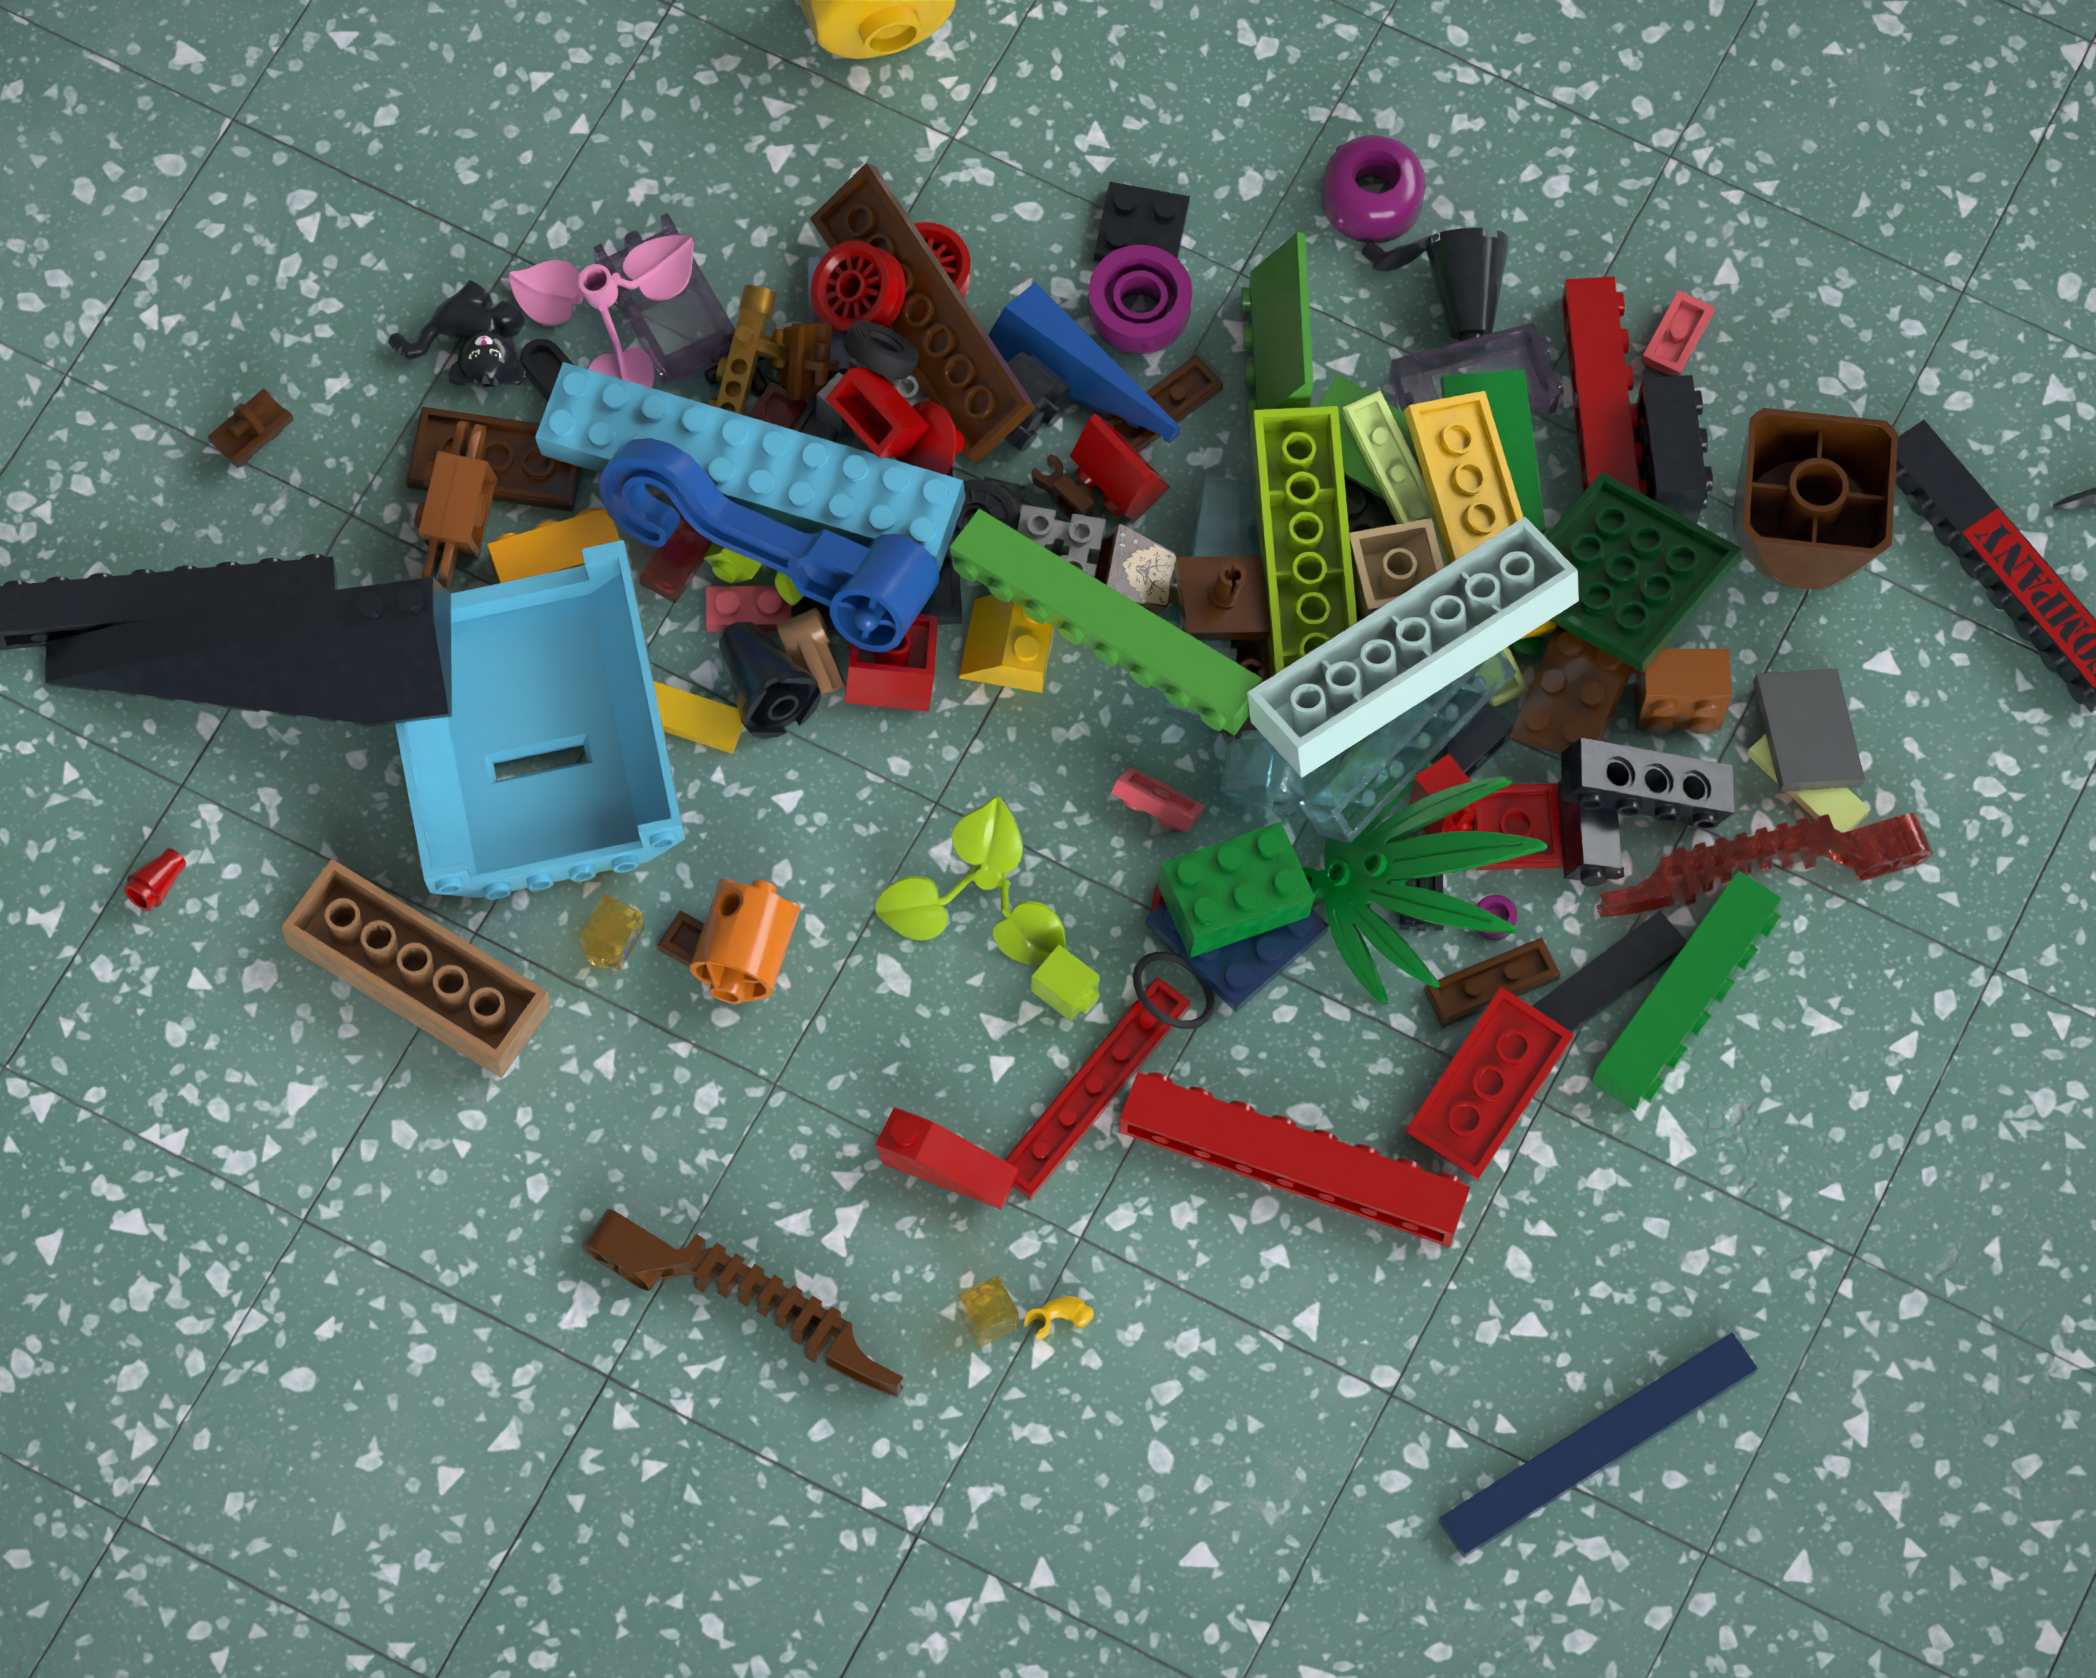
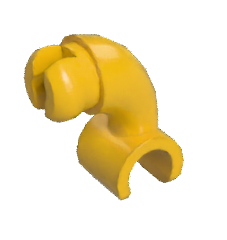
M1058 1297L1047 1302L1040 1309L1035 1308L1028 1311L1024 1318V1328L1033 1320L1043 1321L1045 1326L1036 1334V1339L1042 1340L1050 1332V1322L1052 1319L1063 1318L1068 1321L1071 1320L1077 1328H1084L1093 1319L1094 1311L1086 1305V1301L1078 1297Z

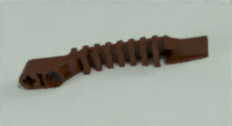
M607 1209L581 1245L582 1249L594 1260L645 1291H650L657 1281L691 1274L697 1278L695 1288L704 1293L717 1275L719 1276L716 1280L719 1283L717 1293L727 1299L733 1288L739 1283L740 1285L737 1288L740 1291L738 1301L743 1305L748 1306L756 1293L759 1295L756 1299L759 1301L757 1312L765 1317L768 1316L775 1304L778 1305L774 1312L777 1314L775 1325L783 1330L794 1315L798 1316L790 1327L793 1329L791 1340L801 1345L812 1327H817L805 1344L807 1347L805 1357L810 1361L816 1362L834 1336L836 1339L826 1353V1356L829 1357L826 1363L828 1367L862 1385L888 1395L898 1397L903 1390L901 1385L903 1376L872 1361L860 1350L853 1335L852 1323L841 1318L839 1310L831 1307L829 1311L824 1309L821 1300L813 1295L810 1300L803 1297V1291L794 1285L791 1289L786 1288L783 1284V1279L775 1274L771 1279L764 1275V1269L756 1264L752 1268L745 1265V1259L737 1253L730 1257L726 1254V1248L717 1242L714 1247L706 1249L705 1239L695 1234L686 1248L675 1249L618 1212Z

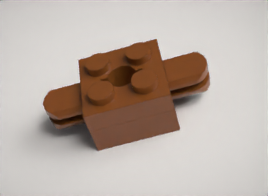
M465 421L457 423L451 452L437 451L435 462L429 461L424 476V486L429 487L426 502L418 504L414 520V527L419 528L418 533L428 546L422 579L430 577L436 579L441 555L444 552L438 582L446 589H449L451 586L458 555L479 559L498 479L489 463L480 460L486 438V426L479 424L474 426L465 457L470 432L469 422Z

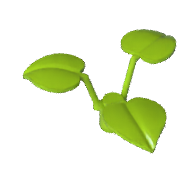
M995 796L983 806L967 813L955 825L952 832L953 847L962 860L974 866L967 871L966 875L946 895L939 897L938 887L930 878L908 876L898 879L885 888L875 904L877 916L896 932L913 940H929L940 935L948 923V913L942 905L948 904L971 881H975L976 885L984 890L1000 889L1001 912L1006 918L1001 919L995 924L993 936L996 944L1005 955L1023 964L1041 966L1058 945L1068 951L1063 924L1058 915L1049 906L1041 902L1024 901L1017 904L1013 911L1009 907L1008 889L1011 883L1006 877L1021 861L1023 843L1017 823L1000 796Z

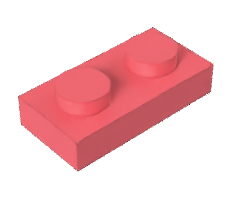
M1678 290L1647 346L1641 363L1668 376H1681L1712 319L1716 307Z
M775 586L706 587L707 632H724L728 626L736 622H752L762 631H778L777 624L791 618V606L779 595Z
M1132 766L1117 779L1111 794L1122 799L1123 804L1130 809L1145 811L1158 818L1159 822L1166 828L1174 831H1183L1184 833H1187L1200 820L1206 807L1202 803Z

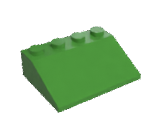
M1296 232L1250 271L1249 286L1241 287V311L1249 312L1250 324H1243V349H1251V362H1245V387H1253V399H1247L1246 404L1247 424H1251L1254 410L1310 407L1313 390V365L1305 232Z

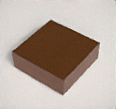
M680 910L658 943V951L690 968L704 923Z

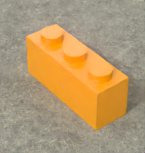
M589 508L567 520L560 522L555 520L546 521L531 531L521 534L507 533L501 535L494 542L488 543L487 547L490 564L497 584L584 566L583 548L621 540L614 521L608 515L606 509Z

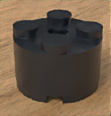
M1030 351L1027 354L1024 352L1019 353L1007 363L1036 406V409L1004 438L1020 452L1030 447L1037 437L1036 431L1043 424L1051 427L1058 421L1065 410L1060 403L1063 402L1071 391V387L1064 379Z

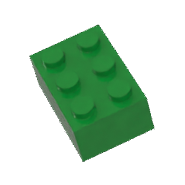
M1282 822L1161 862L1157 880L1159 890L1189 958L1310 916L1315 897Z

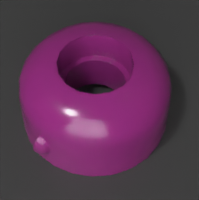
M1366 135L1351 139L1336 148V152L1330 157L1325 168L1321 199L1326 217L1335 229L1346 237L1359 242L1385 243L1397 239L1414 226L1421 214L1426 188L1424 170L1414 152L1402 142L1391 137ZM1375 176L1387 181L1392 189L1384 193L1375 194L1363 190L1357 185V182L1365 177Z
M1130 245L1108 254L1096 266L1089 284L1088 311L1095 331L1111 347L1125 353L1137 355L1151 354L1165 349L1178 339L1189 322L1193 295L1189 274L1176 257L1154 246ZM1131 295H1145L1155 300L1158 305L1149 312L1135 313L1128 310L1123 305L1122 300Z

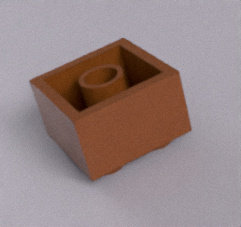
M1663 649L1643 673L1637 670L1634 680L1636 729H1647L1650 733L1654 734L1668 733L1673 729H1690L1692 733L1707 734L1715 729H1721L1732 697L1729 649Z

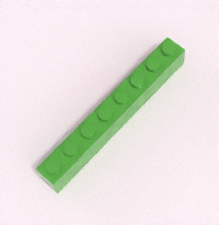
M981 509L977 510L950 546L953 568L961 577L970 582H974L975 579L986 585L989 591L1000 601L1009 603L1011 600L1021 606L1025 614L1039 624L1047 622L1057 628L1060 635L1074 645L1082 643L1092 649L1095 656L1106 665L1111 667L1118 665L1129 672L1130 677L1139 685L1145 688L1153 686L1165 694L1166 699L1177 708L1185 710L1188 707L1198 713L1202 721L1216 731L1224 729L1235 736L1249 717L1247 692L1262 683L1261 677Z

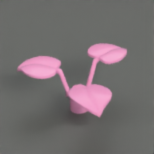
M669 235L655 238L636 246L629 252L623 262V271L632 281L621 278L619 273L611 275L609 270L603 265H589L580 273L569 262L551 260L527 269L510 272V286L523 312L534 322L546 326H555L568 321L573 312V304H582L585 296L590 306L599 309L615 354L606 353L598 356L593 360L588 369L652 388L655 380V368L650 356L641 348H631L622 352L608 307L612 306L618 297V285L629 290L640 287L644 297L654 301L668 300L680 294L687 286L691 277L694 242L692 237L688 235Z

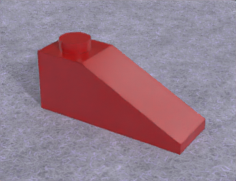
M893 1107L875 1144L883 1165L1002 1210L1020 1173L1019 1169L937 1123Z

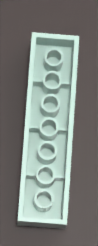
M1524 517L1248 691L1251 723L1302 778L1578 602V571Z

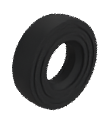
M867 321L854 322L849 328L843 343L845 350L857 362L876 373L895 379L908 378L919 358L915 347L905 338L886 327Z

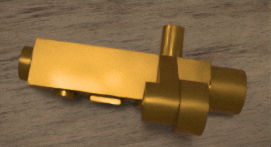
M744 285L738 309L740 313L728 358L721 357L717 368L716 381L722 382L718 398L711 397L708 405L744 415L759 356L770 359L768 367L776 371H780L784 365H789L790 349H786L785 345L782 344L783 330L773 329L772 337L765 335L768 319L772 315L776 292L760 286Z

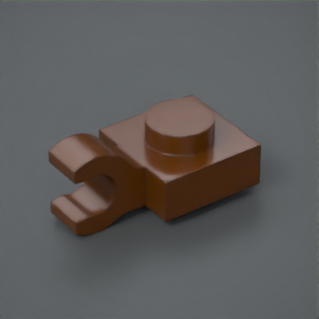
M1050 454L1047 457V465L1054 471L1053 474L1043 475L1037 468L1032 470L1031 478L1033 483L1047 491L1052 496V503L1070 520L1072 514L1093 517L1094 497L1083 483L1079 481L1074 483L1066 474L1063 475V464L1057 456Z

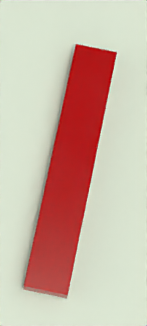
M1158 976L1144 991L1149 1000L1159 1010L1172 1018L1180 1020L1191 1007L1189 999ZM1137 999L1004 1160L1019 1169L1020 1173L1013 1188L1029 1200L1036 1195L1172 1030V1026L1159 1021L1151 1015L1139 999Z

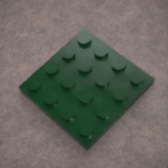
M1601 472L1545 536L1578 571L1579 601L1551 618L1550 621L1643 673L1742 559V548Z

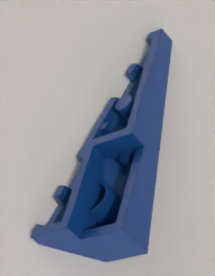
M1036 282L1004 307L988 336L1006 363L1019 353L1024 352L1027 354L1030 351L1068 383L1071 391L1066 398L1102 414L1106 411L1125 419L1129 426L1136 429L1141 426L1162 435L1163 440L1171 443L1180 435V426Z

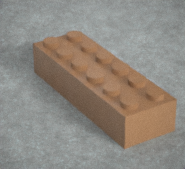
M332 858L281 926L285 943L288 947L501 1079L551 1010L548 991Z

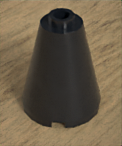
M1459 228L1440 232L1439 241L1433 242L1431 236L1426 240V253L1451 338L1460 341V345L1464 347L1481 346L1485 343L1484 339L1493 335L1509 246L1508 236L1498 230V238L1487 236L1486 228Z
M736 622L725 629L719 641V648L741 721L749 733L754 737L763 739L779 737L787 733L784 727L795 720L799 726L807 721L817 709L821 699V691L816 679L754 623Z

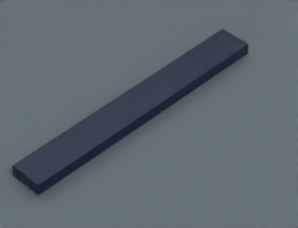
M1732 1332L1439 1518V1523L1460 1554L1465 1558L1756 1373L1758 1367Z

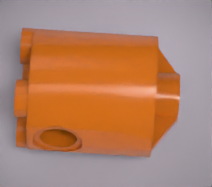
M729 879L719 880L690 964V972L699 981L710 987L709 993L713 997L727 1003L740 1004L758 999H767L772 996L801 907L796 903L776 895L777 887L763 880H753L751 886L739 884Z

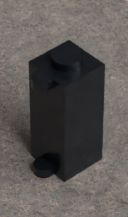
M1560 780L1557 783L1564 879L1580 880L1581 884L1585 886H1598L1604 884L1607 879L1623 878L1625 875L1621 859L1617 810L1606 808L1583 809L1578 806V803L1562 801Z

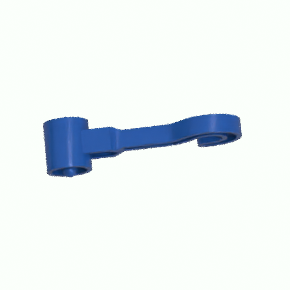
M652 438L632 439L618 448L605 466L599 479L600 499L608 515L629 535L647 545L662 547L680 523L678 512L670 505L654 498L647 491L644 483L654 485L669 496L683 518L699 534L720 546L786 574L793 581L799 594L829 606L830 617L835 628L847 641L860 649L871 652H888L896 648L939 583V568L933 556L921 544L911 538L898 534H882L871 540L869 545L865 547L826 529L814 534L803 533L726 498L701 466L689 454L671 443Z

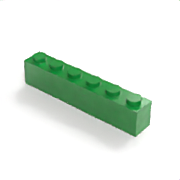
M1738 870L1599 1064L1592 1083L1635 1112L1643 1100L1651 1103L1664 1085V1081L1660 1079L1667 1067L1675 1070L1688 1051V1048L1683 1044L1692 1033L1698 1037L1708 1024L1712 1015L1707 1010L1716 1000L1722 1004L1732 990L1735 982L1730 978L1739 967L1745 971L1753 961L1759 950L1754 946L1759 937L1764 935L1769 938L1782 918L1781 915L1777 914L1782 898Z

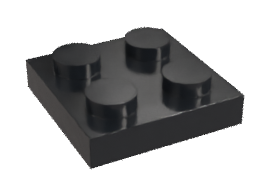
M1109 182L1094 251V261L1101 262L1105 256L1113 251L1130 245L1154 246L1169 252L1178 259L1190 196Z

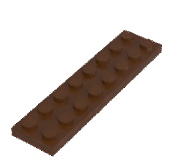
M865 163L810 217V220L830 250L843 242L863 241L875 248L889 252L898 260L906 278V295L899 315L888 329L899 334L915 347L919 358L912 375L929 401L941 405L951 416L955 429L962 432L964 436L962 451L967 459L979 463L1034 411L1036 406L877 168L869 163Z

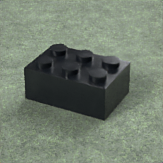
M1693 375L1642 378L1636 400L1638 426L1634 429L1636 441H1641L1642 465L1639 468L1641 479L1646 481L1647 497L1697 524L1701 510L1707 509V491H1712L1713 489L1711 466L1704 465L1703 453L1708 451L1706 428L1699 427L1698 415H1702L1703 412L1701 390H1694Z

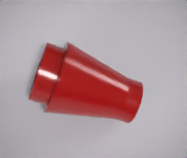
M167 848L160 856L127 877L128 883L124 886L126 896L134 905L144 911H150L153 906L159 907L180 872L186 867V861L177 851Z

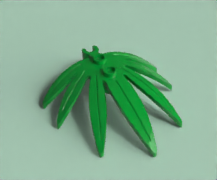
M1423 761L1397 776L1369 801L1374 789L1383 776L1376 771L1372 772L1352 789L1337 809L1329 826L1325 841V870L1317 871L1306 867L1303 868L1307 880L1312 881L1311 889L1315 895L1313 903H1317L1325 897L1329 927L1342 958L1357 980L1377 1001L1384 1004L1389 1003L1374 960L1358 928L1369 942L1397 967L1434 988H1439L1440 984L1399 933L1371 909L1370 906L1373 902L1403 915L1434 924L1484 932L1511 934L1517 932L1515 925L1475 905L1443 893L1405 886L1408 879L1469 870L1543 851L1548 847L1545 842L1534 838L1504 833L1459 831L1422 835L1392 843L1510 785L1512 780L1504 776L1487 778L1439 791L1407 806L1373 830L1413 786L1414 776L1433 765Z

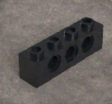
M1586 738L1578 739L1561 752L1562 801L1578 803L1580 808L1617 810V813L1622 816L1646 815L1655 817V820L1661 823L1680 821L1691 823L1694 828L1701 830L1716 828L1718 824L1735 813L1733 765Z

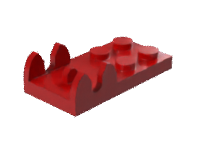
M1500 987L1406 1128L1405 1134L1479 1181L1534 1096L1544 1086L1556 1063L1567 1051L1574 1038V1033L1503 987Z

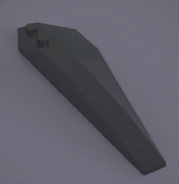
M430 577L263 599L118 625L46 642L45 683L52 686L91 691H115L129 696H135L136 694L154 696L157 699L175 701V699L185 700L199 705L259 712L260 710L270 711L291 717H296V715L316 717L322 721L353 722L355 725L369 727L452 717L451 594L438 581Z

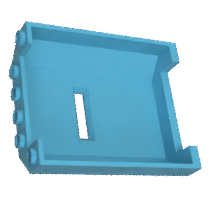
M624 540L583 548L584 566L451 593L452 717L395 724L423 877L430 893L471 898L486 897L490 900L502 899L509 896L511 891L524 888L533 891L544 890L554 884L553 882L566 879L580 882L594 878L596 873L609 870L618 873L629 872L639 866L638 864L649 862L686 839ZM584 745L586 762L501 780L496 779L494 764Z

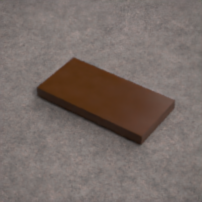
M429 407L421 408L406 480L407 488L428 491L429 487L424 486V476L429 461L435 462L437 451L451 452L457 423L465 421L469 422L470 425L465 457L474 426L476 424L486 426V438L480 460L487 461L498 478L493 500L573 512L582 467L541 455L535 439L540 426L539 423Z

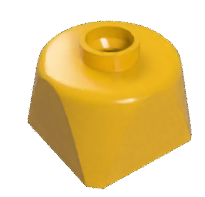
M798 0L818 44L831 54L849 59L882 57L900 52L922 42L945 24L954 10L956 1Z

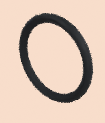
M1153 952L1139 959L1135 965L1132 976L1133 986L1138 999L1151 1015L1159 1021L1179 1029H1194L1209 1021L1215 1007L1213 990L1189 967L1181 956L1169 952ZM1166 960L1188 970L1199 981L1205 993L1206 1006L1202 1015L1193 1020H1179L1159 1010L1149 1000L1142 986L1141 977L1145 966L1153 961Z

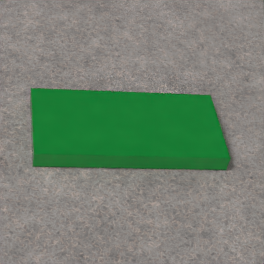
M1525 369L1443 375L1440 379L1442 399L1485 391L1523 517H1526L1544 534L1546 527Z

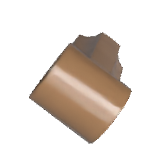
M817 608L777 624L780 638L787 653L816 679L821 696L846 686L829 646V643H831L829 632Z

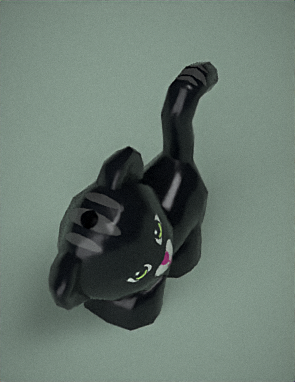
M468 280L466 285L455 295L438 306L432 319L422 328L417 342L409 343L400 333H394L389 337L388 343L392 349L410 360L425 356L438 334L465 338L459 347L457 361L451 365L448 374L449 382L455 385L473 383L482 387H496L502 384L520 386L526 378L524 366L518 360L516 346L502 335L513 336L519 334L525 323L522 313L505 301H501L492 308L494 304L489 292L471 280Z

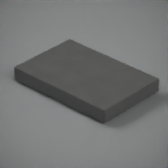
M1838 669L1756 674L1753 684L1779 791L1862 786L1865 777Z

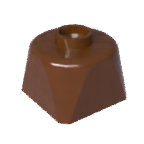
M1762 408L1750 417L1738 475L1733 512L1734 535L1747 560L1763 575L1782 585L1802 589H1824L1850 580L1892 545L1898 443V433L1884 420Z

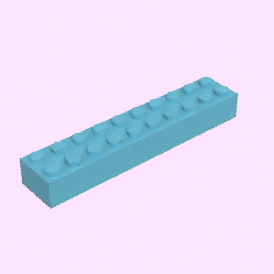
M565 362L561 366L535 436L541 455L600 473L603 472L618 448L632 439L652 438L671 443L689 454L707 473L718 490L736 504L803 533L814 534L826 529L865 547L869 545L871 540L882 534H898L909 537L921 544L933 556L939 572L966 498L963 480L893 459L878 458L875 454ZM644 483L646 487L663 491L654 485Z

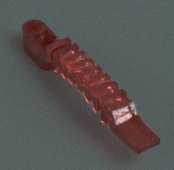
M1916 813L1900 815L1844 833L1834 829L1829 814L1819 816L1815 825L1809 823L1808 818L1805 817L1798 819L1795 826L1788 827L1787 822L1776 825L1774 831L1768 832L1766 827L1757 829L1754 836L1748 837L1746 832L1735 835L1733 841L1727 842L1726 838L1723 837L1716 839L1712 846L1706 847L1705 842L1694 845L1692 851L1686 852L1684 847L1675 849L1671 856L1660 858L1657 869L1644 882L1632 887L1601 893V903L1596 908L1600 917L1622 916L1673 906L1675 902L1672 895L1678 894L1679 890L1686 906L1696 903L1697 890L1702 889L1703 893L1713 891V882L1718 875L1721 883L1731 881L1732 870L1736 866L1745 875L1750 874L1752 862L1756 858L1761 871L1771 869L1772 858L1776 854L1783 869L1793 866V858L1796 852H1799L1805 869L1815 867L1816 857L1822 855L1854 870L1857 880L1866 881L1919 865L1931 858L1933 851Z

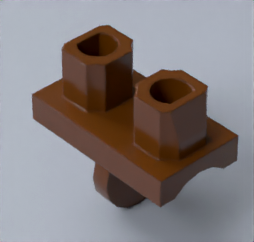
M825 322L792 323V326L783 329L782 344L785 345L786 349H790L789 365H784L780 370L779 385L787 389L786 398L791 400L817 399V393L828 383L829 371L839 370L840 361L830 359L832 324Z
M263 388L246 404L239 403L233 408L234 414L208 436V439L233 465L239 468L246 464L270 440L276 438L293 421V416L288 410L280 406Z

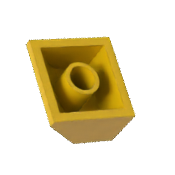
M994 595L974 599L959 679L1043 693L1055 627L1047 622L1044 624L1035 622L1025 614L1021 606L1011 600L1009 603H1005Z

